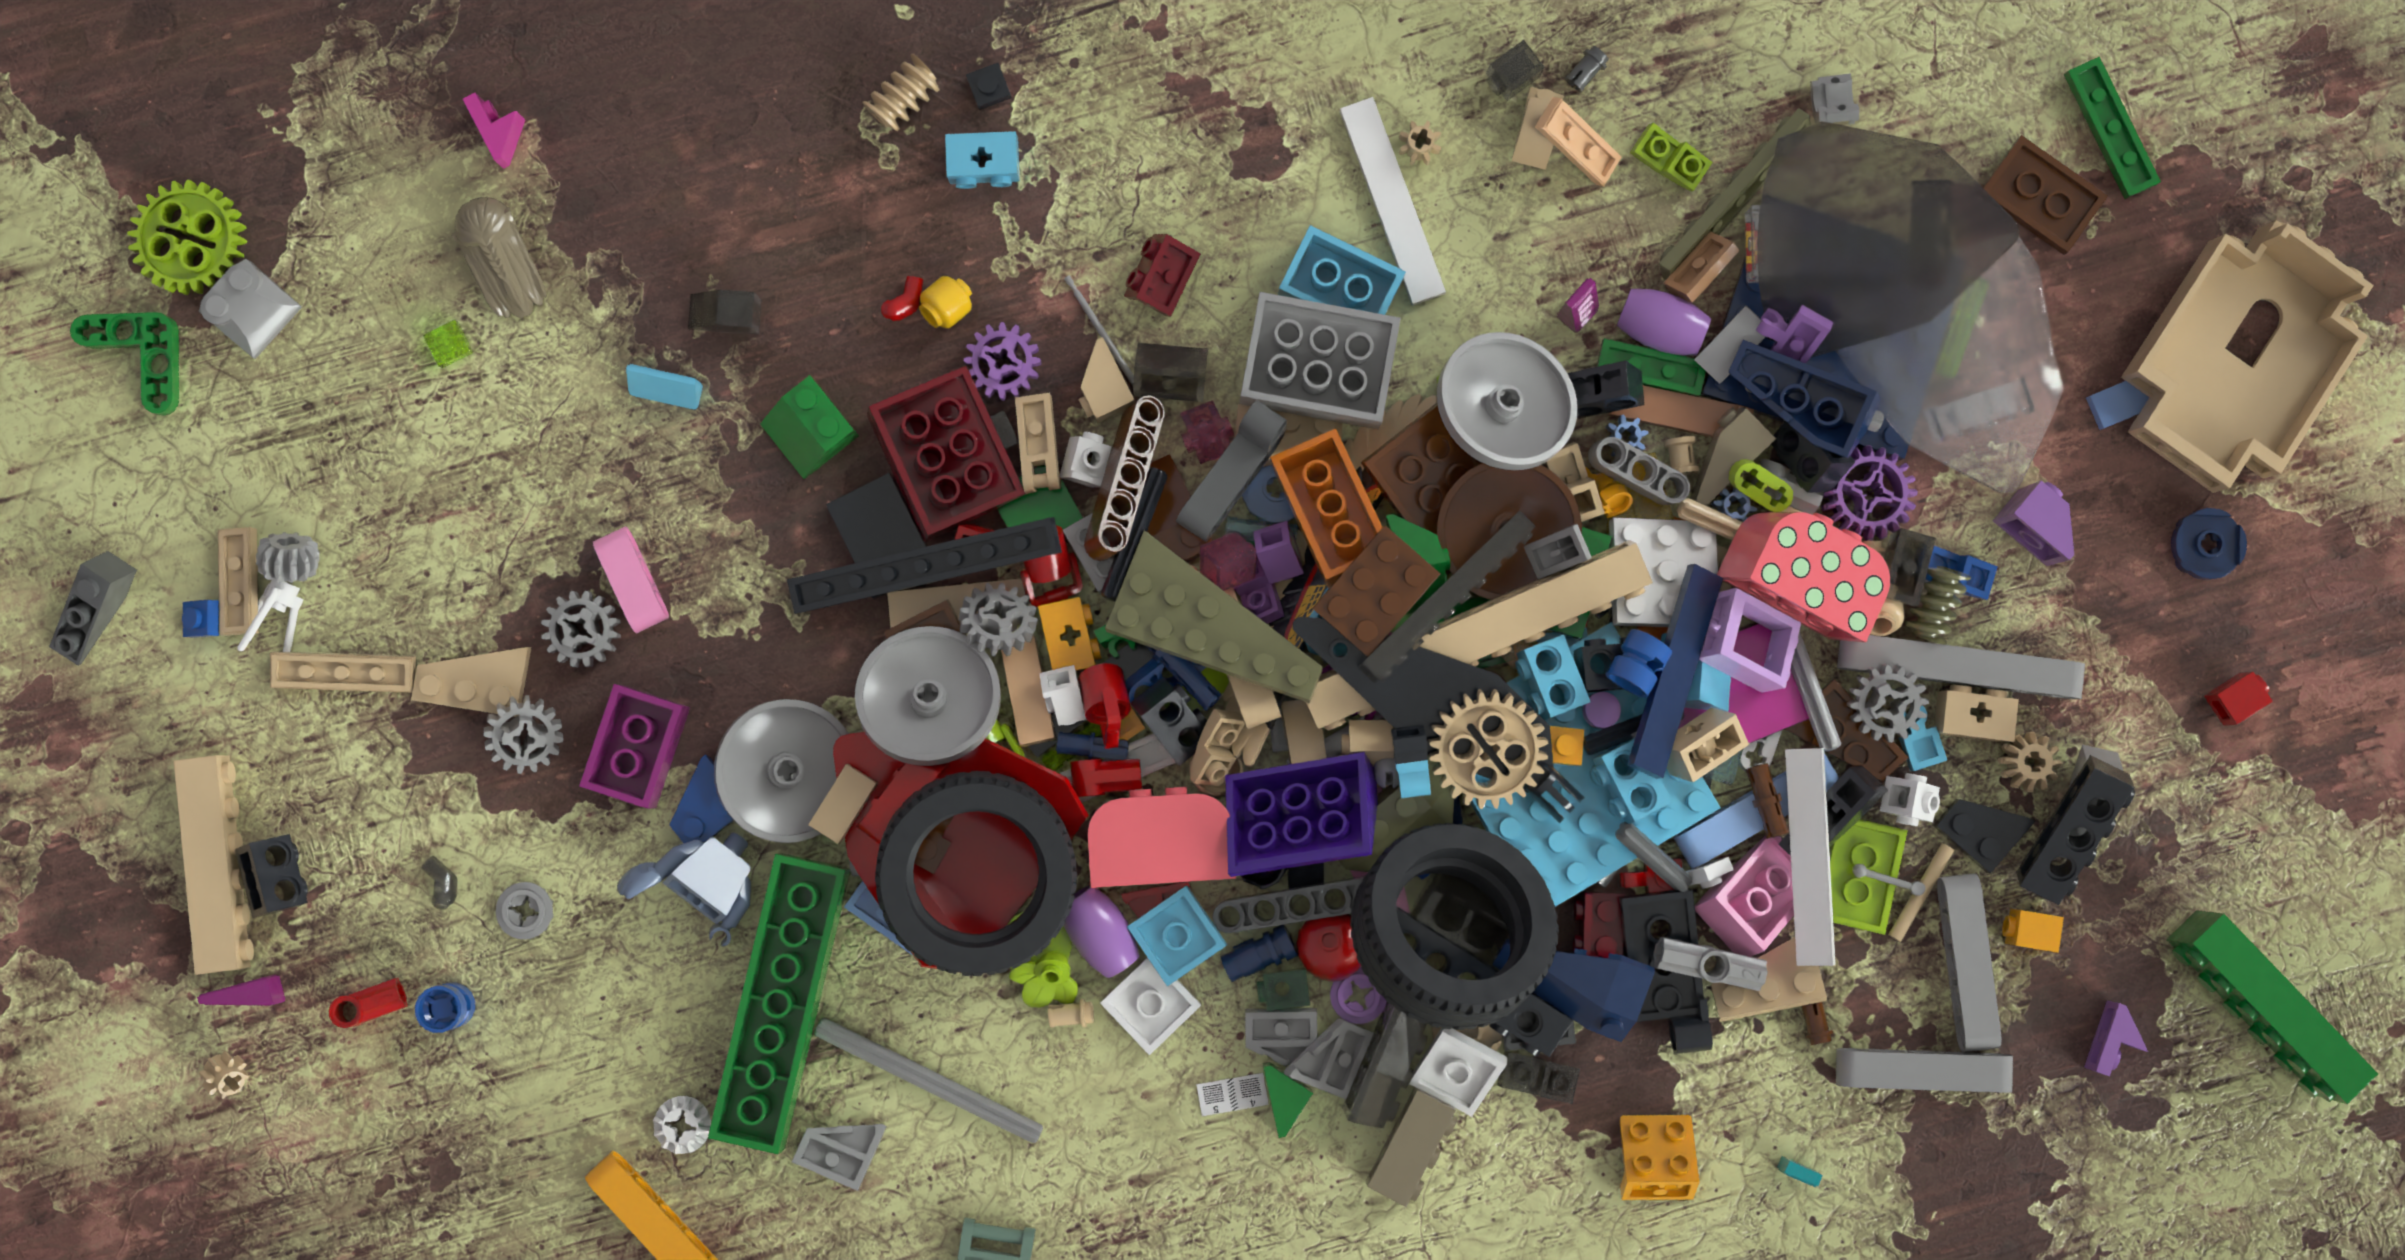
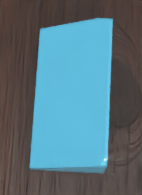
M633 364L627 365L626 374L630 395L693 410L698 408L703 385L696 378Z

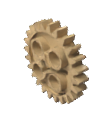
M1481 689L1478 690L1477 700L1474 701L1465 693L1463 694L1464 705L1460 707L1457 703L1451 701L1450 705L1454 712L1451 715L1445 712L1439 713L1445 722L1443 726L1432 725L1433 731L1439 735V738L1428 739V743L1430 746L1437 748L1438 751L1428 754V758L1430 761L1440 762L1432 768L1433 774H1445L1439 782L1440 786L1445 788L1453 785L1450 790L1452 798H1456L1461 793H1464L1463 803L1467 806L1473 798H1476L1479 809H1483L1486 800H1490L1494 808L1498 809L1499 798L1503 797L1512 805V793L1517 792L1520 796L1525 797L1526 794L1522 786L1525 783L1533 787L1537 785L1531 775L1533 773L1544 774L1543 768L1537 764V761L1548 759V755L1539 750L1540 747L1548 744V740L1544 737H1537V735L1545 728L1542 723L1531 725L1536 719L1537 714L1534 710L1523 714L1527 705L1523 700L1513 706V695L1511 693H1508L1502 701L1496 689H1493L1490 699H1486ZM1494 715L1500 717L1501 723L1497 730L1487 732L1482 729L1483 721L1487 717ZM1468 724H1473L1485 741L1493 747L1497 756L1508 768L1509 773L1507 775L1502 774L1490 756L1483 751L1479 742L1467 729ZM1461 738L1470 739L1472 745L1468 752L1464 754L1453 752V746L1457 740ZM1510 745H1521L1523 751L1519 758L1515 760L1505 758V751ZM1482 767L1493 768V776L1487 782L1475 780L1476 772Z

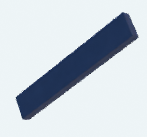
M1697 564L1687 565L1664 644L1672 650V655L1663 671L1655 672L1657 681L1647 697L1627 763L1628 766L1656 779L1664 778L1723 581L1722 577Z

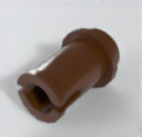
M1823 1002L1801 1006L1808 1031L1805 1038L1810 1040V1044L1816 1045L1832 1041L1831 1034L1834 1032L1833 1029L1829 1030Z

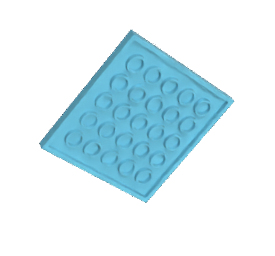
M1611 622L1569 646V649L1574 659V650L1584 647V641L1606 639V645L1619 644V638L1621 637ZM1593 656L1590 660L1591 669L1597 674H1602L1604 663L1599 657ZM1548 658L1538 664V668L1542 671H1548L1551 665L1550 659ZM1517 676L1508 681L1507 684L1532 708L1529 701V695L1532 692L1527 680L1523 681L1520 676ZM1553 686L1549 692L1550 699L1554 704L1561 705L1564 700V694L1560 688ZM1626 690L1603 691L1614 695L1620 703L1621 714L1615 724L1643 714L1647 697H1639ZM1590 692V693H1587V694H1588V696H1591L1592 694H1595V693H1598V692ZM1583 705L1545 720L1550 726L1584 729V736L1602 730L1590 726L1585 721L1582 712ZM1621 744L1592 755H1588L1583 747L1581 766L1553 764L1554 768L1585 797L1581 802H1578L1555 780L1552 786L1575 807L1569 813L1547 791L1541 795L1564 817L1560 824L1526 792L1525 797L1520 796L1517 792L1512 793V805L1504 797L1499 798L1498 809L1494 808L1490 800H1486L1483 809H1479L1476 798H1473L1470 802L1486 831L1512 844L1538 870L1551 893L1555 907L1638 858L1616 838L1615 832L1619 829V825L1625 821L1624 819L1620 820L1614 813L1610 804V800L1613 798L1607 786L1603 787L1598 782L1593 768L1596 767L1593 761L1595 757ZM1618 756L1614 761V768L1622 776L1626 774L1628 765L1624 758ZM1666 768L1664 778H1661L1673 802L1631 824L1636 826L1658 846L1721 807L1703 777L1695 782H1690L1669 775ZM1478 774L1475 775V780L1478 782L1490 780ZM1635 788L1631 793V801L1637 808L1643 806L1645 798L1644 794Z

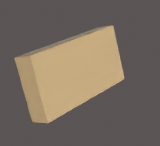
M846 764L808 825L835 843L841 844L878 785V782L850 764Z

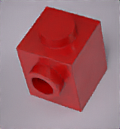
M2253 671L2238 673L2204 695L2223 726L2238 725L2273 702L2268 695L2269 687L2262 677L2254 674Z

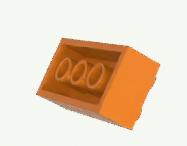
M1336 428L1270 457L1274 473L1328 589L1382 528L1380 520Z

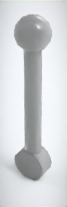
M1856 864L1852 869L1853 874L1858 878L1866 876L1906 888L1913 895L1920 896L1925 892V885L1919 881L1910 883L1868 870L1863 864Z

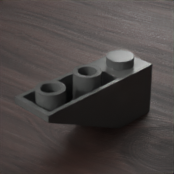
M109 551L80 564L49 647L76 665H81L127 597L137 569Z

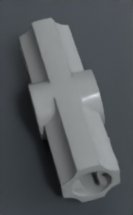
M1660 937L1655 945L1653 954L1655 968L1702 978L1711 983L1720 982L1760 991L1761 987L1765 984L1768 972L1766 960L1715 949L1709 945H1697ZM1715 956V967L1711 971L1705 972V961L1709 957Z

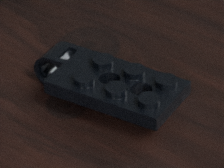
M1688 888L1685 892L1669 890L1619 897L1625 957L1654 967L1653 954L1655 945L1660 938L1653 937L1650 933V928L1656 920L1660 919L1666 920L1669 925V930L1663 937L1698 945L1692 889ZM1655 971L1637 1022L1668 1018L1669 1035L1674 1054L1712 1050V1031L1709 1022L1707 999L1703 993L1702 978L1671 971L1665 973Z

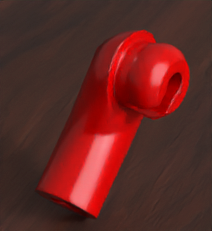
M906 276L903 294L883 302L881 306L883 317L892 321H901L915 313L919 307L924 280L919 277Z

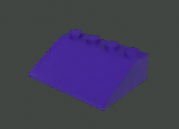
M1365 752L1225 775L1226 809L1230 814V817L1227 818L1228 875L1234 877L1372 855L1378 796L1374 766Z

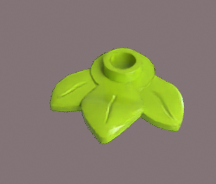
M1057 952L1045 953L1037 962H1026L1017 968H1012L1009 974L1011 980L1024 984L1022 999L1029 1007L1042 1008L1049 1005L1053 999L1062 1004H1070L1074 1002L1078 992L1076 981L1070 977L1071 968L1067 958Z

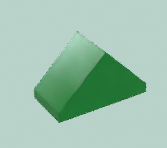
M1271 1062L1263 1063L1278 1137L1282 1138L1286 1137L1313 1095V1091L1302 1082L1283 1074L1284 1071Z

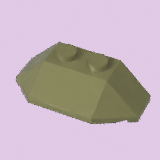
M1428 758L1431 795L1401 799L1399 785L1393 789L1392 785H1388L1377 795L1378 806L1372 855L1338 860L1346 870L1368 872L1382 852L1405 833L1409 834L1411 830L1419 829L1426 825L1433 826V824L1453 823L1454 798L1450 795L1453 785L1442 788L1439 782L1445 774L1434 775L1432 768L1440 762L1430 761Z

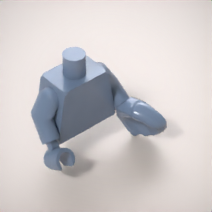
M731 833L723 844L716 838L710 837L705 843L700 840H693L675 846L657 863H642L627 871L617 883L618 893L622 896L624 895L627 899H631L664 880V885L715 923L709 930V940L713 938L715 932L724 931L726 937L722 940L721 946H727L731 940L730 929L736 928L750 906L751 881L748 874L751 867L740 858L748 847V843L740 835Z

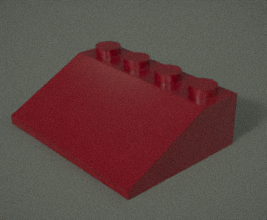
M967 366L868 407V420L925 543L958 529L959 525H966L1025 495V491Z

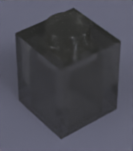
M1522 40L1489 65L1486 73L1488 76L1487 83L1496 95L1502 94L1506 101H1508L1540 78L1545 67L1525 40Z

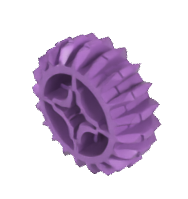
M1871 445L1863 447L1862 454L1856 447L1850 455L1855 463L1832 490L1824 492L1823 498H1829L1830 502L1822 505L1821 508L1823 511L1833 510L1834 515L1829 518L1834 522L1838 520L1842 522L1838 527L1839 530H1848L1851 527V531L1859 535L1863 532L1865 541H1872L1875 534L1881 540L1887 538L1888 530L1892 533L1900 530L1898 522L1904 524L1910 520L1908 514L1903 510L1912 511L1916 507L1913 502L1907 500L1910 497L1917 496V490L1908 489V484L1914 482L1916 477L1908 476L1905 478L1902 472L1906 471L1909 465L1904 463L1897 467L1895 463L1898 460V454L1894 453L1885 459L1886 448H1879L1874 455ZM1870 466L1869 473L1864 475L1862 481L1853 480L1849 482L1845 480L1847 474L1854 467ZM1884 474L1889 479L1893 492L1884 487L1882 482ZM1868 486L1872 489L1870 492H1874V498L1870 500L1864 498L1867 494H1862V489ZM1843 494L1853 500V513L1847 508ZM1875 505L1881 507L1884 505L1891 506L1890 511L1882 520L1866 521L1867 515L1872 513Z

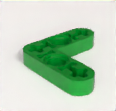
M158 312L87 314L74 319L70 327V334L74 342L91 349L140 347L142 405L149 412L161 416L170 415L176 410L179 404V329L174 319ZM129 321L133 328L132 334L129 338L120 340L116 334L117 327L122 322ZM159 321L167 327L166 331L160 332V338L159 335L153 333V328L159 327ZM92 326L100 330L105 329L106 335L93 333L88 338L83 336V330H88ZM160 343L167 346V349L159 347L152 348L153 344L160 346ZM158 355H165L168 360V367L162 373H154L151 366L153 359ZM153 379L159 380V381H167V380H168V383H167V384L160 383V385H157V384H155V383H152V380H153ZM161 392L167 395V401H162L159 406L153 403V398L158 397Z

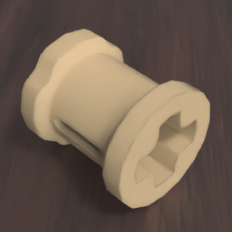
M1695 436L1678 437L1663 441L1664 447L1668 448L1671 468L1683 475L1699 473V466L1695 465L1693 444L1696 443Z

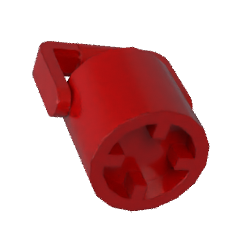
M1057 525L1062 553L1023 561L1025 570L1020 571L1025 595L1029 596L1028 603L1036 608L1041 605L1067 600L1069 596L1079 593L1083 588L1074 553H1068L1063 529ZM1071 572L1073 584L1055 588L1037 597L1034 596L1031 582H1052L1065 577Z
M1102 663L1093 665L1081 672L1078 677L1086 720L1100 725L1105 749L1118 748L1121 720L1129 715L1131 711L1122 668L1115 664Z

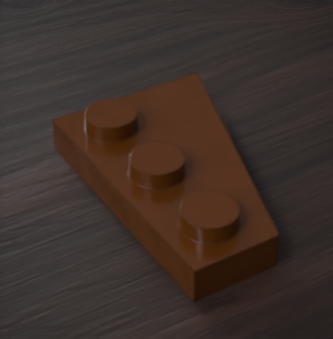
M1835 679L1829 681L1821 689L1841 741L1840 747L1826 753L1852 767L1863 765L1881 782L1909 758L1894 741H1886L1883 733L1877 741L1871 738L1872 729L1865 734L1858 730L1862 721H1852L1850 716L1857 711L1847 706V702L1854 699ZM1809 719L1784 729L1820 748Z

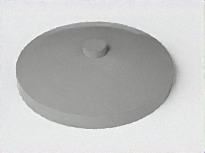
M1503 332L1476 336L1455 350L1445 363L1439 376L1437 403L1447 431L1465 452L1489 466L1505 470H1525L1537 467L1554 457L1565 446L1573 433L1577 419V398L1571 379L1561 363L1548 350L1526 337Z
M935 626L908 629L883 641L864 662L855 687V704L863 730L871 742L882 752L896 760L920 766L949 763L973 751L992 730L999 713L1001 701L998 674L985 650L981 653L978 652L979 644L976 642L968 644L966 642L967 636L960 632Z
M791 699L773 700L747 710L727 729L715 755L714 783L723 808L742 829L765 840L792 843L818 836L821 833L808 824L836 781L833 757L834 743L840 736L849 733L831 713L805 701Z

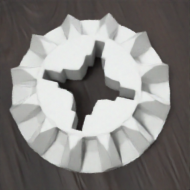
M688 1096L671 1098L659 1107L653 1119L654 1136L658 1139L662 1148L674 1154L691 1153L706 1142L711 1126L710 1115L706 1107L695 1098ZM683 1111H685V1123L690 1124L691 1127H696V1129L685 1130L678 1139L677 1128L672 1127L668 1122L679 1120Z

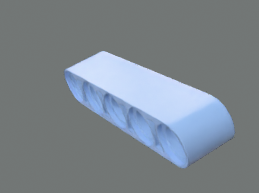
M1824 753L1827 792L1837 782L1839 776ZM1786 771L1772 778L1776 792L1780 793L1782 801L1779 802L1784 817L1789 815ZM1753 790L1673 837L1691 869L1710 861L1764 829L1758 808H1754L1752 803L1755 800Z

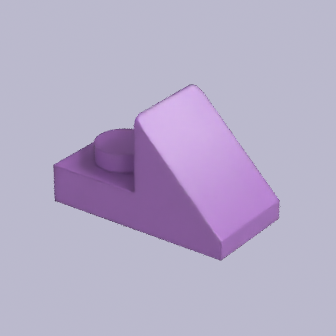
M2107 1000L2084 1068L2110 1076L2111 1071L2115 1070L2120 1062L2121 1051L2119 1048L2121 1044L2146 1052L2148 1050L2127 1006Z

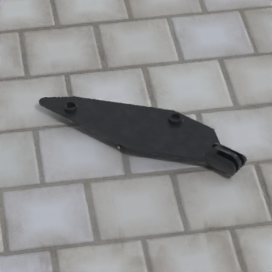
M1298 617L1292 625L1293 630L1395 729L1424 725L1427 756L1434 751H1438L1437 748L1429 745L1428 739L1439 738V735L1433 731L1432 725H1444L1445 722L1439 713L1445 712L1451 715L1454 712L1450 705L1451 701L1461 707L1464 705L1463 694L1466 693L1474 701L1477 700V692L1480 689L1486 699H1490L1493 689H1496L1499 692L1501 701L1508 693H1511L1513 695V706L1523 700L1497 674L1387 635L1370 656L1366 657L1323 618ZM1337 643H1343L1346 646V652L1342 656H1336L1333 653V647ZM1527 704L1523 714L1533 709ZM1535 712L1537 717L1531 725L1542 723L1545 729L1537 737H1544L1548 740L1547 745L1539 748V750L1548 755V759L1537 761V764L1543 768L1544 774L1533 773L1531 775L1537 784L1536 787L1526 783L1522 787L1526 793L1534 798L1560 824L1564 817L1541 795L1547 791L1569 813L1575 807L1552 786L1554 781L1556 780L1578 802H1581L1585 797L1554 768L1550 725ZM1495 715L1487 717L1483 721L1482 729L1487 732L1497 730L1501 723L1500 717ZM1468 724L1467 729L1479 742L1483 751L1490 756L1502 774L1507 775L1509 770L1497 756L1493 747L1485 741L1473 724ZM1467 738L1457 740L1454 743L1453 752L1457 754L1468 752L1472 745L1471 740ZM1519 744L1510 745L1505 751V758L1508 760L1519 758L1523 751L1522 746ZM1482 767L1476 772V774L1491 779L1494 773L1491 767Z

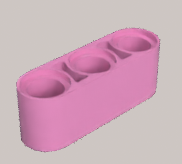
M625 526L593 541L596 554L633 631L637 634L668 619L667 608L630 530Z

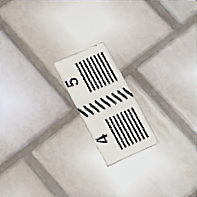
M1263 1073L1196 1084L1202 1116L1269 1105Z

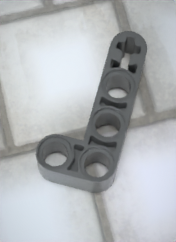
M1258 400L1255 401L1243 417L1238 434L1179 513L1176 522L1207 542L1280 444L1285 434L1287 420Z

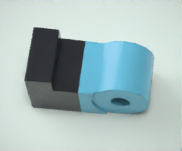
M1424 725L1391 729L1401 799L1431 795Z

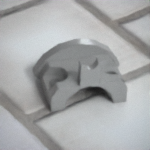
M1851 73L1818 77L1817 81H1810L1812 110L1817 128H1825L1826 125L1841 121H1849V125L1859 120V106L1854 104Z

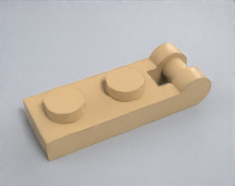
M1043 393L1015 397L1022 482L1025 494L1035 493L1038 488L1049 487V490L1061 489L1051 394ZM1046 465V473L1034 474V466Z

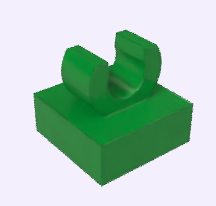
M1106 625L1094 630L1099 643L1105 649L1108 648L1110 654L1116 660L1120 659V655L1117 652V646L1120 642H1128L1132 651L1137 650L1136 642L1106 632Z

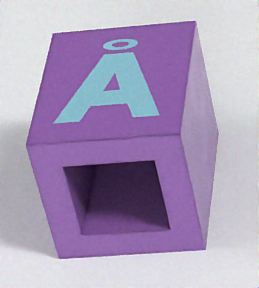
M1287 521L1253 531L1256 555L1269 584L1289 580L1304 574L1300 550Z

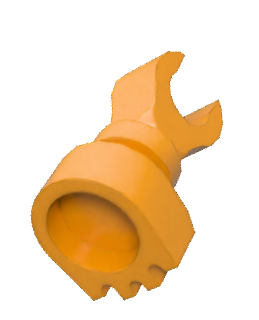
M1585 467L1588 477L1595 480L1606 518L1620 515L1627 511L1632 504L1633 498L1625 486L1618 484L1614 479L1603 473L1592 474Z

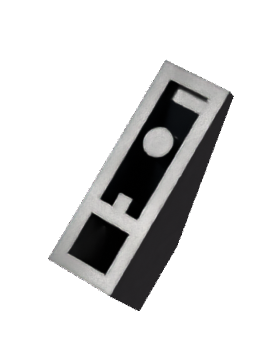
M1863 765L1850 767L1826 792L1829 847L1855 825L1888 791ZM1789 832L1779 845L1791 856Z

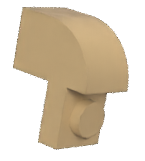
M1530 87L1522 122L1515 141L1512 156L1513 162L1546 170L1553 144L1535 126L1551 99L1557 97L1563 100L1564 95L1554 93L1549 89Z
M1573 442L1565 445L1554 457L1544 463L1545 467L1555 473L1570 489L1577 502L1581 522L1605 514L1595 480L1587 475L1578 443Z

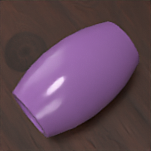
M1631 289L1617 326L1632 339L1647 347L1674 355L1697 356L1709 328L1711 318L1692 303L1667 292L1653 289Z
M1088 885L1074 893V902L1069 915L1065 919L1064 928L1071 942L1087 963L1106 978L1113 977L1133 964L1140 956L1136 940L1127 928L1129 924L1119 908L1099 889L1091 888V885Z

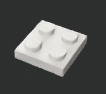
M1148 957L1100 1002L1149 1055L1201 1006V1003L1179 980L1166 986Z
M1441 1028L1410 1075L1409 1084L1472 1117L1507 1065V1057L1453 1028L1450 1030Z

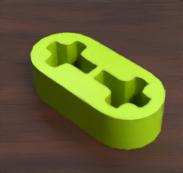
M1741 459L1731 467L1729 471L1731 485L1766 509L1773 512H1781L1791 505L1793 500L1791 486L1759 464L1749 459ZM1743 471L1750 472L1752 476L1758 479L1755 486L1740 477ZM1767 485L1782 494L1779 500L1772 499L1770 495L1764 492Z

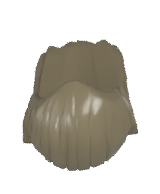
M479 197L463 204L455 217V232L452 233V238L460 246L465 261L487 304L498 317L504 316L509 318L511 313L518 318H523L524 315L527 317L532 313L534 303L542 305L543 299L547 295L544 283L517 230V225L510 208L492 197Z

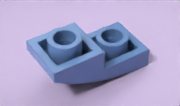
M2127 381L2086 397L2099 430L2139 414L2149 399L2148 396Z

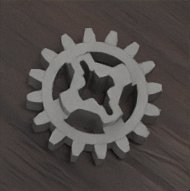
M986 583L984 592L974 588L972 596H965L963 606L960 608L958 619L961 621L960 633H968L966 639L968 644L979 643L977 651L980 653L986 647L991 649V656H996L998 650H1003L1006 656H1010L1012 647L1022 651L1024 643L1031 642L1037 624V618L1034 617L1036 607L1028 606V595L1019 598L1017 596L1018 588L1014 587L1010 592L1006 591L1004 583H1000L998 589H993L990 583Z
M575 591L569 593V601L563 597H557L556 600L559 607L557 609L551 607L546 609L552 615L551 620H542L541 622L542 625L549 627V632L541 635L542 639L552 641L547 651L549 653L559 651L557 661L565 663L570 658L571 667L578 668L581 660L585 667H593L594 657L601 662L606 661L603 652L605 650L615 652L616 650L615 646L610 643L612 638H621V634L613 631V627L619 625L621 620L610 617L616 610L615 607L611 605L603 607L606 598L597 596L593 600L592 592L584 591L581 599ZM586 606V608H582L580 613L573 615L568 613L569 610L575 607ZM600 619L603 621V634L600 633L598 623ZM571 622L584 624L583 627L592 637L579 635L578 629ZM560 625L562 626L564 633V638L562 640L560 638L559 633ZM592 644L596 646L587 652L576 653L583 645Z
M1883 664L1880 673L1874 667H1869L1870 677L1867 679L1860 675L1856 677L1861 686L1859 689H1849L1852 694L1856 695V699L1847 702V706L1857 711L1850 716L1851 720L1854 722L1862 721L1858 730L1865 734L1872 729V739L1878 741L1883 733L1886 741L1893 742L1896 733L1901 738L1906 739L1908 738L1907 728L1910 727L1916 731L1920 729L1915 720L1917 717H1927V714L1920 711V707L1929 704V700L1920 697L1919 694L1926 687L1922 684L1914 685L1918 677L1916 674L1911 672L1904 677V667L1898 665L1894 672H1892L1889 664ZM1886 680H1897L1904 687L1892 689ZM1872 689L1870 699L1865 703L1866 696L1869 690ZM1886 696L1895 699L1890 702V710L1881 707L1886 703L1884 698ZM1908 704H1910L1909 711L1907 715L1904 717L1906 707ZM1884 717L1890 726L1877 725L1871 719Z
M525 695L523 703H517L514 697H510V706L507 708L498 703V716L488 714L487 722L491 726L484 727L483 730L484 736L489 738L485 741V749L494 750L491 754L492 761L496 762L503 759V769L506 771L512 764L517 765L518 774H522L524 766H530L533 772H537V763L540 761L548 766L550 764L548 754L558 755L559 746L555 743L563 742V733L558 731L562 728L561 719H553L556 715L555 709L551 707L543 710L544 700L539 699L535 705L530 704L529 695ZM515 715H518L517 717H515V718H514L513 720H511L510 722H505V721H507L509 718H511V717H513V716H515ZM532 715L539 718L547 728L543 724H537ZM524 723H526L528 733L521 746L519 736L521 730H523ZM503 745H509L515 753L508 751ZM537 747H541V748H540L539 750H537L536 752L531 753V752H532L533 750H535Z

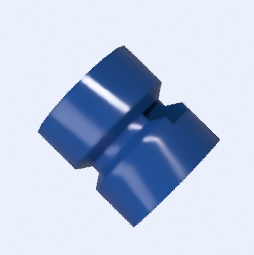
M1632 629L1621 646L1623 655L1615 656L1606 672V676L1622 689L1639 697L1646 698L1657 681L1655 672L1663 671L1672 655V650L1654 636Z
M445 983L428 988L418 997L415 1004V1016L418 1023L425 1030L433 1033H443L465 1025L472 1018L475 1011V999L472 992L466 986L459 983Z

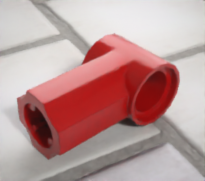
M1102 759L1070 762L1072 787L1078 797L1105 795V792L1142 789L1140 759L1103 762Z
M394 978L350 995L336 998L330 1004L329 1018L337 1027L360 1026L367 1021L408 1007L407 996L399 979ZM349 1001L355 1005L357 1010L356 1016L352 1021L347 1020L343 1015L344 1005Z

